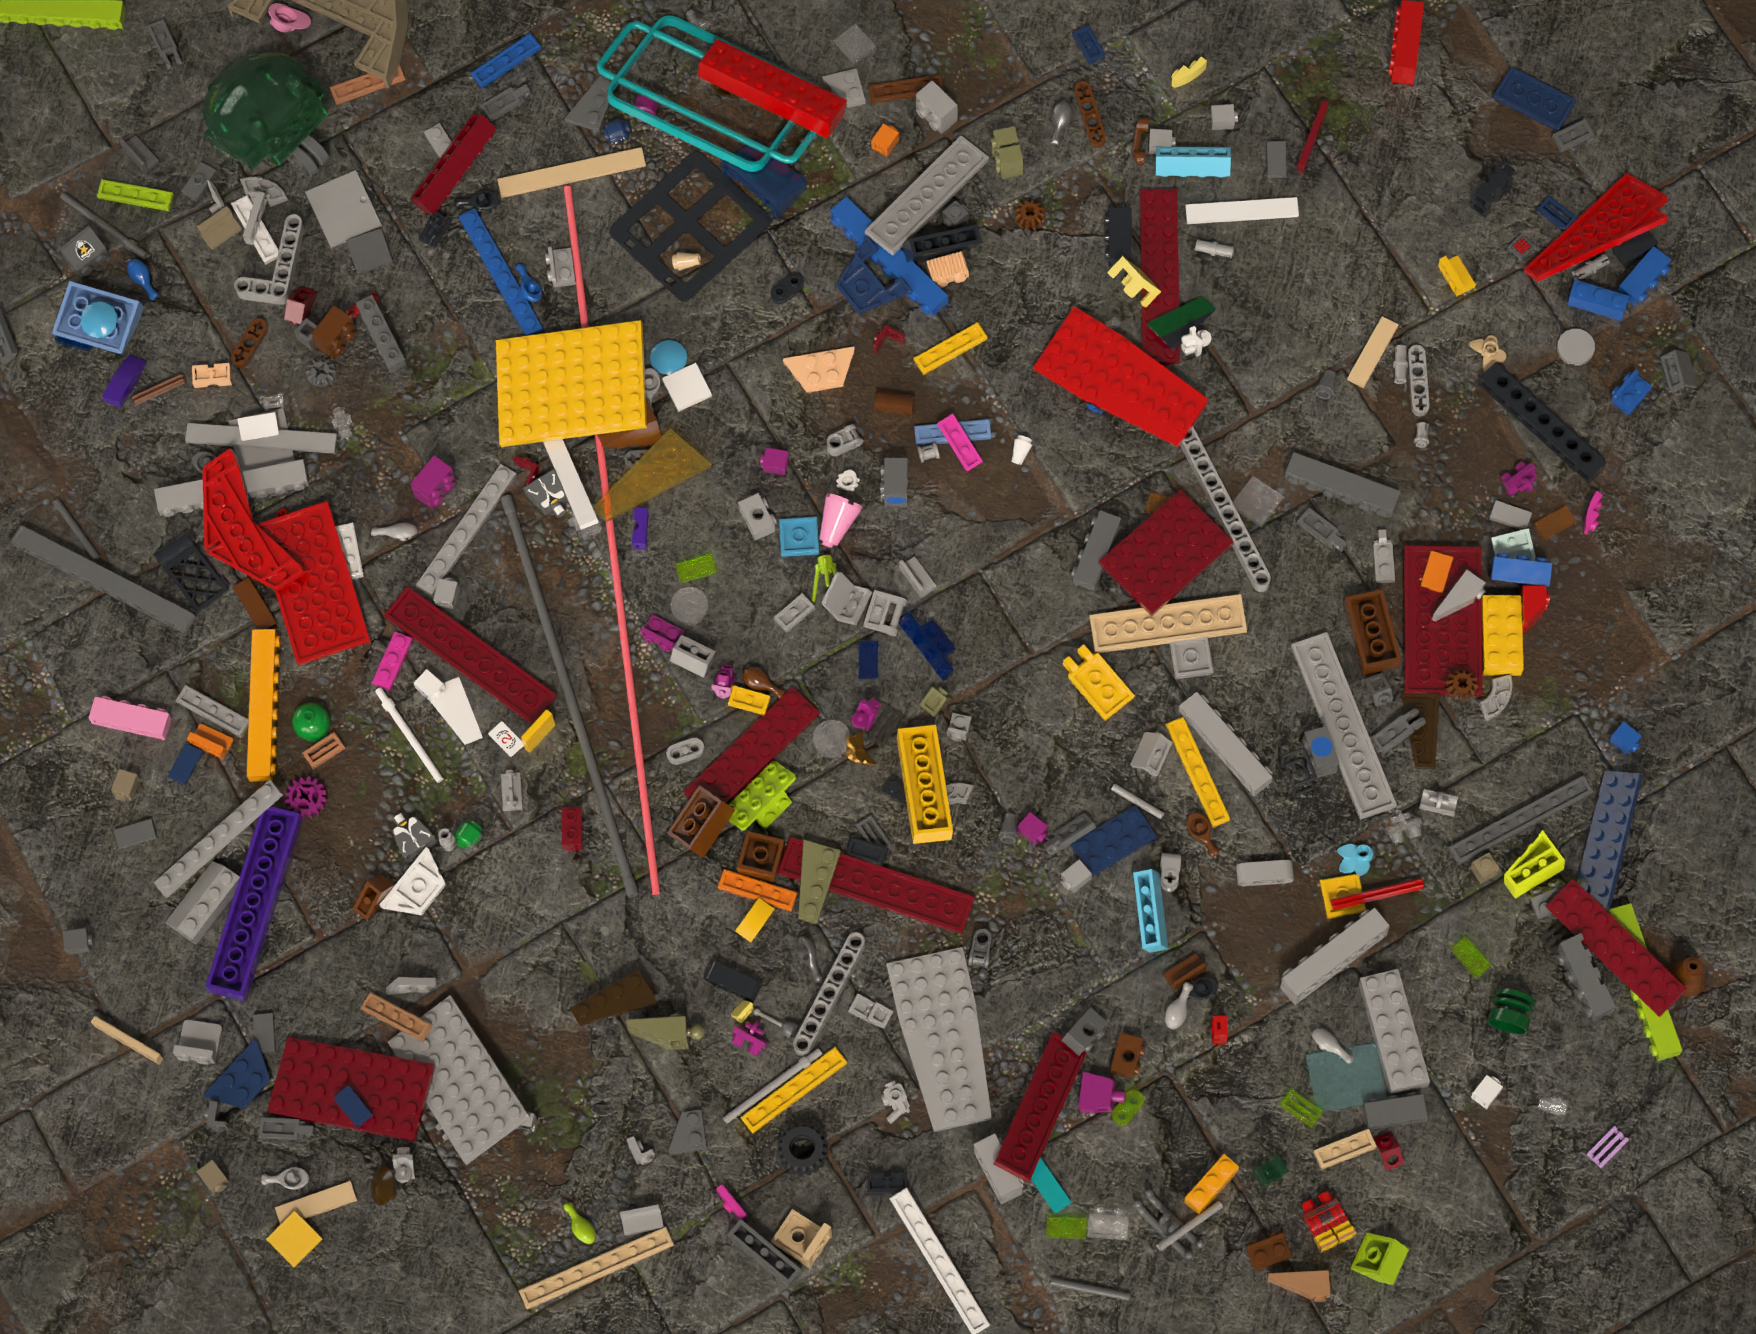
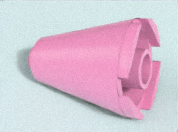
M827 493L819 538L823 541L822 545L832 548L833 545L837 546L862 510V506L855 502L852 505L846 498Z

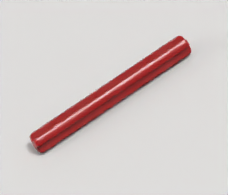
M1421 878L1335 898L1331 900V907L1333 910H1338L1421 890L1424 887V883Z

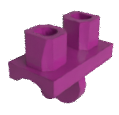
M1521 461L1515 467L1517 474L1513 476L1508 472L1501 477L1509 496L1514 495L1518 491L1526 490L1531 492L1533 490L1532 484L1535 482L1537 475L1534 471L1535 466L1532 463L1527 465Z
M722 664L721 671H718L712 684L711 690H714L719 698L729 697L736 682L737 675L733 674L734 666Z
M871 698L868 702L865 699L861 700L856 713L851 718L853 726L865 728L868 732L872 728L873 722L878 715L877 710L880 709L881 704L875 698Z
M756 1021L754 1025L749 1022L746 1023L745 1027L751 1031L739 1025L738 1027L735 1026L732 1031L735 1033L732 1043L742 1047L745 1040L752 1042L748 1052L755 1056H758L770 1042L756 1035L757 1033L763 1036L765 1033L764 1030L759 1028L761 1025L759 1021Z

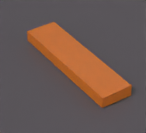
M725 869L718 884V889L755 901L760 898L771 906L792 912L798 892Z

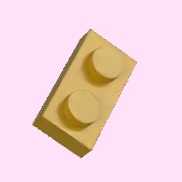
M733 686L728 706L765 715L771 697Z

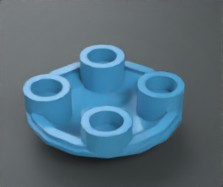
M101 301L93 302L83 310L80 318L81 326L84 332L91 337L106 338L115 329L118 315L108 303Z
M661 341L651 351V365L657 373L670 375L683 369L686 365V350L676 341Z

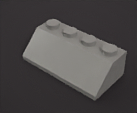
M212 861L165 923L197 945L234 897L240 877L225 866Z

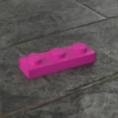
M953 414L937 423L966 472L983 462Z
M394 632L372 681L373 685L391 691L413 642L411 637Z

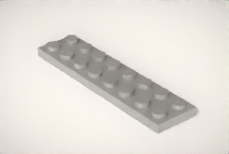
M960 136L865 230V234L894 256L902 248L903 243L911 239L989 161V157L963 136Z

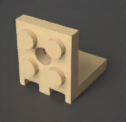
M792 1209L770 1243L811 1269L817 1257L824 1250L828 1240L832 1238L831 1226L826 1223L820 1227ZM801 1232L804 1235L803 1240L795 1242L792 1239L794 1233Z

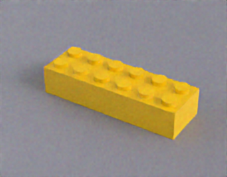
M936 725L898 729L897 745L913 844L952 840L953 827Z

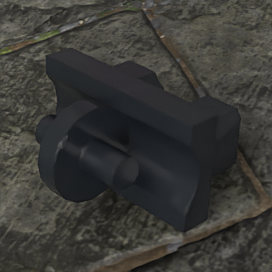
M436 211L431 220L427 222V226L419 236V240L435 248L451 225L452 219L444 217Z

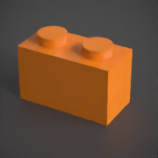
M1431 551L1424 576L1420 579L1422 580L1420 587H1427L1430 590L1443 593L1453 557Z

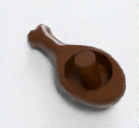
M747 667L743 670L742 677L749 688L756 691H770L778 699L786 694L784 689H779L770 682L768 675L762 669Z
M1191 813L1186 821L1189 833L1205 844L1210 857L1218 855L1219 849L1213 845L1210 838L1211 826L1209 821L1200 813Z

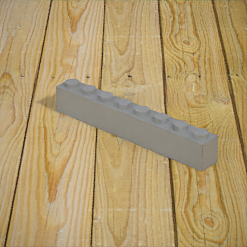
M303 459L241 472L248 500L253 497L264 498L268 494L273 493L284 494L286 491L293 489L300 491L309 486L306 465ZM203 479L154 489L157 509L161 516L170 517L178 512L190 513L193 509H203Z

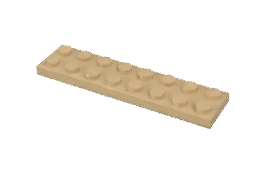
M1241 594L1166 604L1153 616L1144 608L1089 615L1095 653L1167 644L1173 641L1202 637L1211 638L1247 633Z

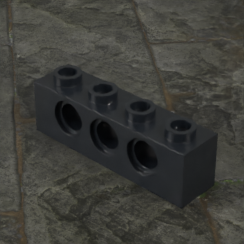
M977 225L911 238L903 243L902 247L906 261L912 262L977 247L982 241Z

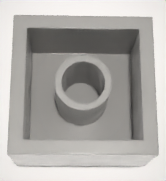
M933 81L916 94V112L922 119L925 118L929 122L930 127L934 131H939L943 134L958 121L957 104Z

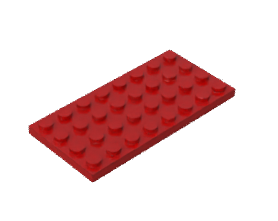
M328 501L257 524L301 564L306 572L283 589L275 590L297 665H303L370 643L371 640Z

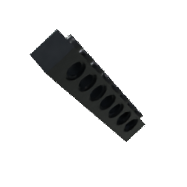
M1495 362L1480 377L1478 385L1588 484L1605 469L1607 462L1603 455L1591 449V445L1587 441L1581 440L1577 436L1576 431L1568 428L1558 415L1552 414L1549 407L1545 403H1540L1533 392L1522 387L1521 382L1517 378H1512L1504 366H1499ZM1504 382L1506 386L1501 387L1497 383ZM1516 394L1520 399H1514L1511 395ZM1531 407L1534 411L1529 412L1525 408ZM1544 419V420H1546L1548 423H1547V424H1541V423L1539 422V420ZM1553 432H1559L1562 436L1556 437L1553 435ZM1572 444L1575 446V449H1569L1567 445ZM1581 457H1587L1590 461L1584 462L1581 460Z

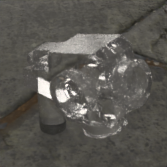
M337 407L333 410L335 418H331L334 429L338 428L342 440L346 439L349 441V437H353L349 426L353 424L350 414H346L343 407Z

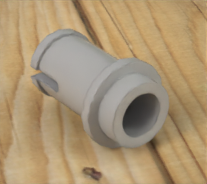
M1417 423L1414 443L1419 448L1427 447L1429 443L1428 423Z

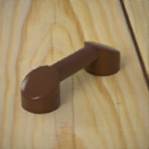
M1142 117L1135 127L1132 154L1135 163L1139 166H1144L1145 151H1140L1142 132H1148V117Z

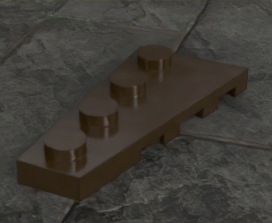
M1401 693L1405 714L1414 708L1419 710V714L1407 722L1412 724L1422 717L1426 720L1423 726L1414 730L1415 732L1409 735L1416 769L1436 770L1440 694Z
M638 969L574 1005L570 1010L579 1026H584L608 1017L619 1016L622 1013L640 1010L650 1005L654 1006L658 1002Z

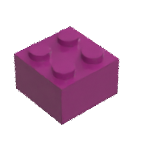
M433 456L410 485L415 498L433 510L435 506H439L442 503L444 495L455 487L456 480L452 468L436 456Z

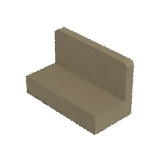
M227 206L197 226L200 236L212 250L242 230Z

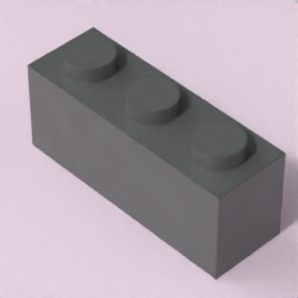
M1417 1092L1406 1094V1097L1401 1098L1397 1095L1389 1096L1387 1100L1379 1101L1377 1098L1370 1099L1363 1106L1366 1126L1369 1130L1426 1122L1428 1118L1424 1095H1418Z

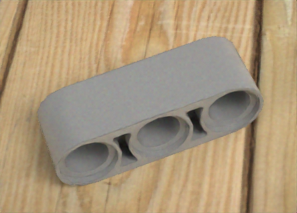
M1291 860L1248 862L1236 865L1237 883L1239 886L1285 884L1294 881Z

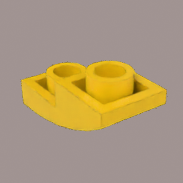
M758 898L735 932L749 942H752L774 911V908Z

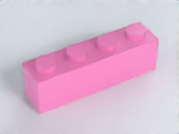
M107 696L95 697L89 715V720L92 724L166 740L172 720L166 710L160 708L152 710L142 704L134 706L125 700H120V702L112 701L113 699Z

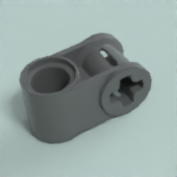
M979 929L975 932L970 950L969 966L975 964L988 969L991 952V934L988 930ZM982 935L988 938V941L983 944L977 941L978 937Z

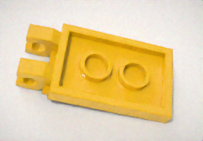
M1083 644L1077 651L1084 660L1080 665L1077 666L1070 656L1063 660L1062 664L1070 672L1068 673L1069 680L1103 720L1106 721L1134 699L1135 695L1099 653L1092 654Z

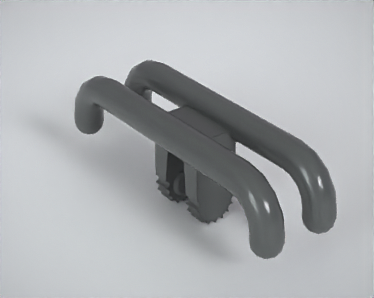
M1151 1189L1146 1190L1145 1194L1148 1200L1164 1215L1159 1222L1146 1210L1140 1200L1134 1202V1206L1139 1214L1164 1239L1184 1225L1154 1195ZM1191 1231L1184 1235L1197 1248L1204 1247V1241L1199 1240ZM1178 1240L1171 1244L1184 1258L1188 1260L1193 1258V1253L1188 1251Z

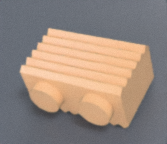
M962 251L926 261L930 279L940 288L947 286L948 283L953 281L956 283L963 282L969 277V271Z

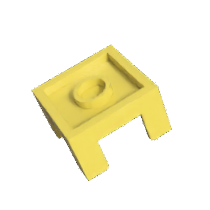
M1122 256L1107 273L1114 278L1124 268L1128 273L1121 281L1126 286L1124 288L1125 293L1133 298L1142 288L1146 289L1149 293L1140 301L1146 308L1161 291L1140 268Z

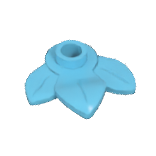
M1346 844L1337 849L1338 854L1344 858L1339 866L1340 872L1352 873L1355 871L1358 876L1368 872L1370 868L1369 862L1373 858V850L1369 846Z

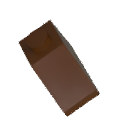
M381 873L369 879L359 895L353 910L364 919L369 920L380 908V903L393 889L394 884Z

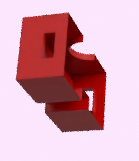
M1213 1016L1211 1025L1212 1045L1226 1044L1228 1038L1227 1016Z

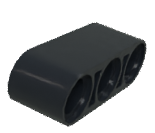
M717 961L711 962L703 977L708 983L754 1003L762 987L759 981Z

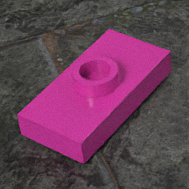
M721 1184L716 1190L724 1201L722 1205L729 1213L732 1211L739 1220L745 1221L747 1214L725 1186Z

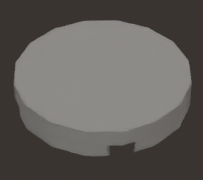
M1581 329L1565 331L1557 343L1559 357L1565 363L1575 364V366L1587 363L1595 351V342L1592 336Z

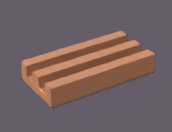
M333 732L302 752L312 769H315L344 750L345 747L336 733ZM335 739L334 742H332V743L329 744L328 746L324 747L323 749H321L319 752H317V753L314 754L313 756L309 757V755H310L311 753H313L314 751H316L317 749H319V748L322 747L323 745L327 744V743L330 742L331 740Z

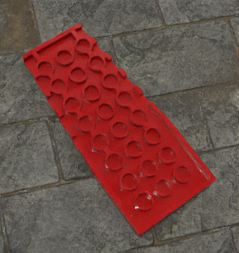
M1075 306L1033 367L1034 371L1078 398L1107 411L1115 417L1117 416L1131 425L1133 424L1147 433L1149 432L1163 441L1173 444L1177 448L1209 402L1205 396L1121 334Z

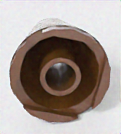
M1698 958L1680 959L1669 967L1668 970L1688 989L1682 997H1694L1705 987L1706 973L1702 962Z

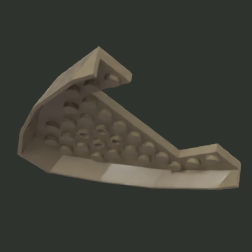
M233 0L227 7L232 17H235L237 13L260 24L274 0ZM291 0L370 36L356 59L354 66L384 80L387 88L391 86L393 79L398 74V66L401 61L409 22L407 0Z

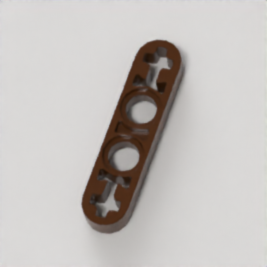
M1080 81L1074 87V94L1087 137L1093 148H1101L1106 143V135L1093 92L1088 82ZM1082 87L1085 90V98H1083V94L1080 91ZM1085 103H1090L1093 108L1085 110L1082 106ZM1090 119H1095L1098 124L1091 127L1087 122ZM1096 131H1097L1098 138H1101V139H1100V142H1097V140H1095V133H1094V132H1096Z

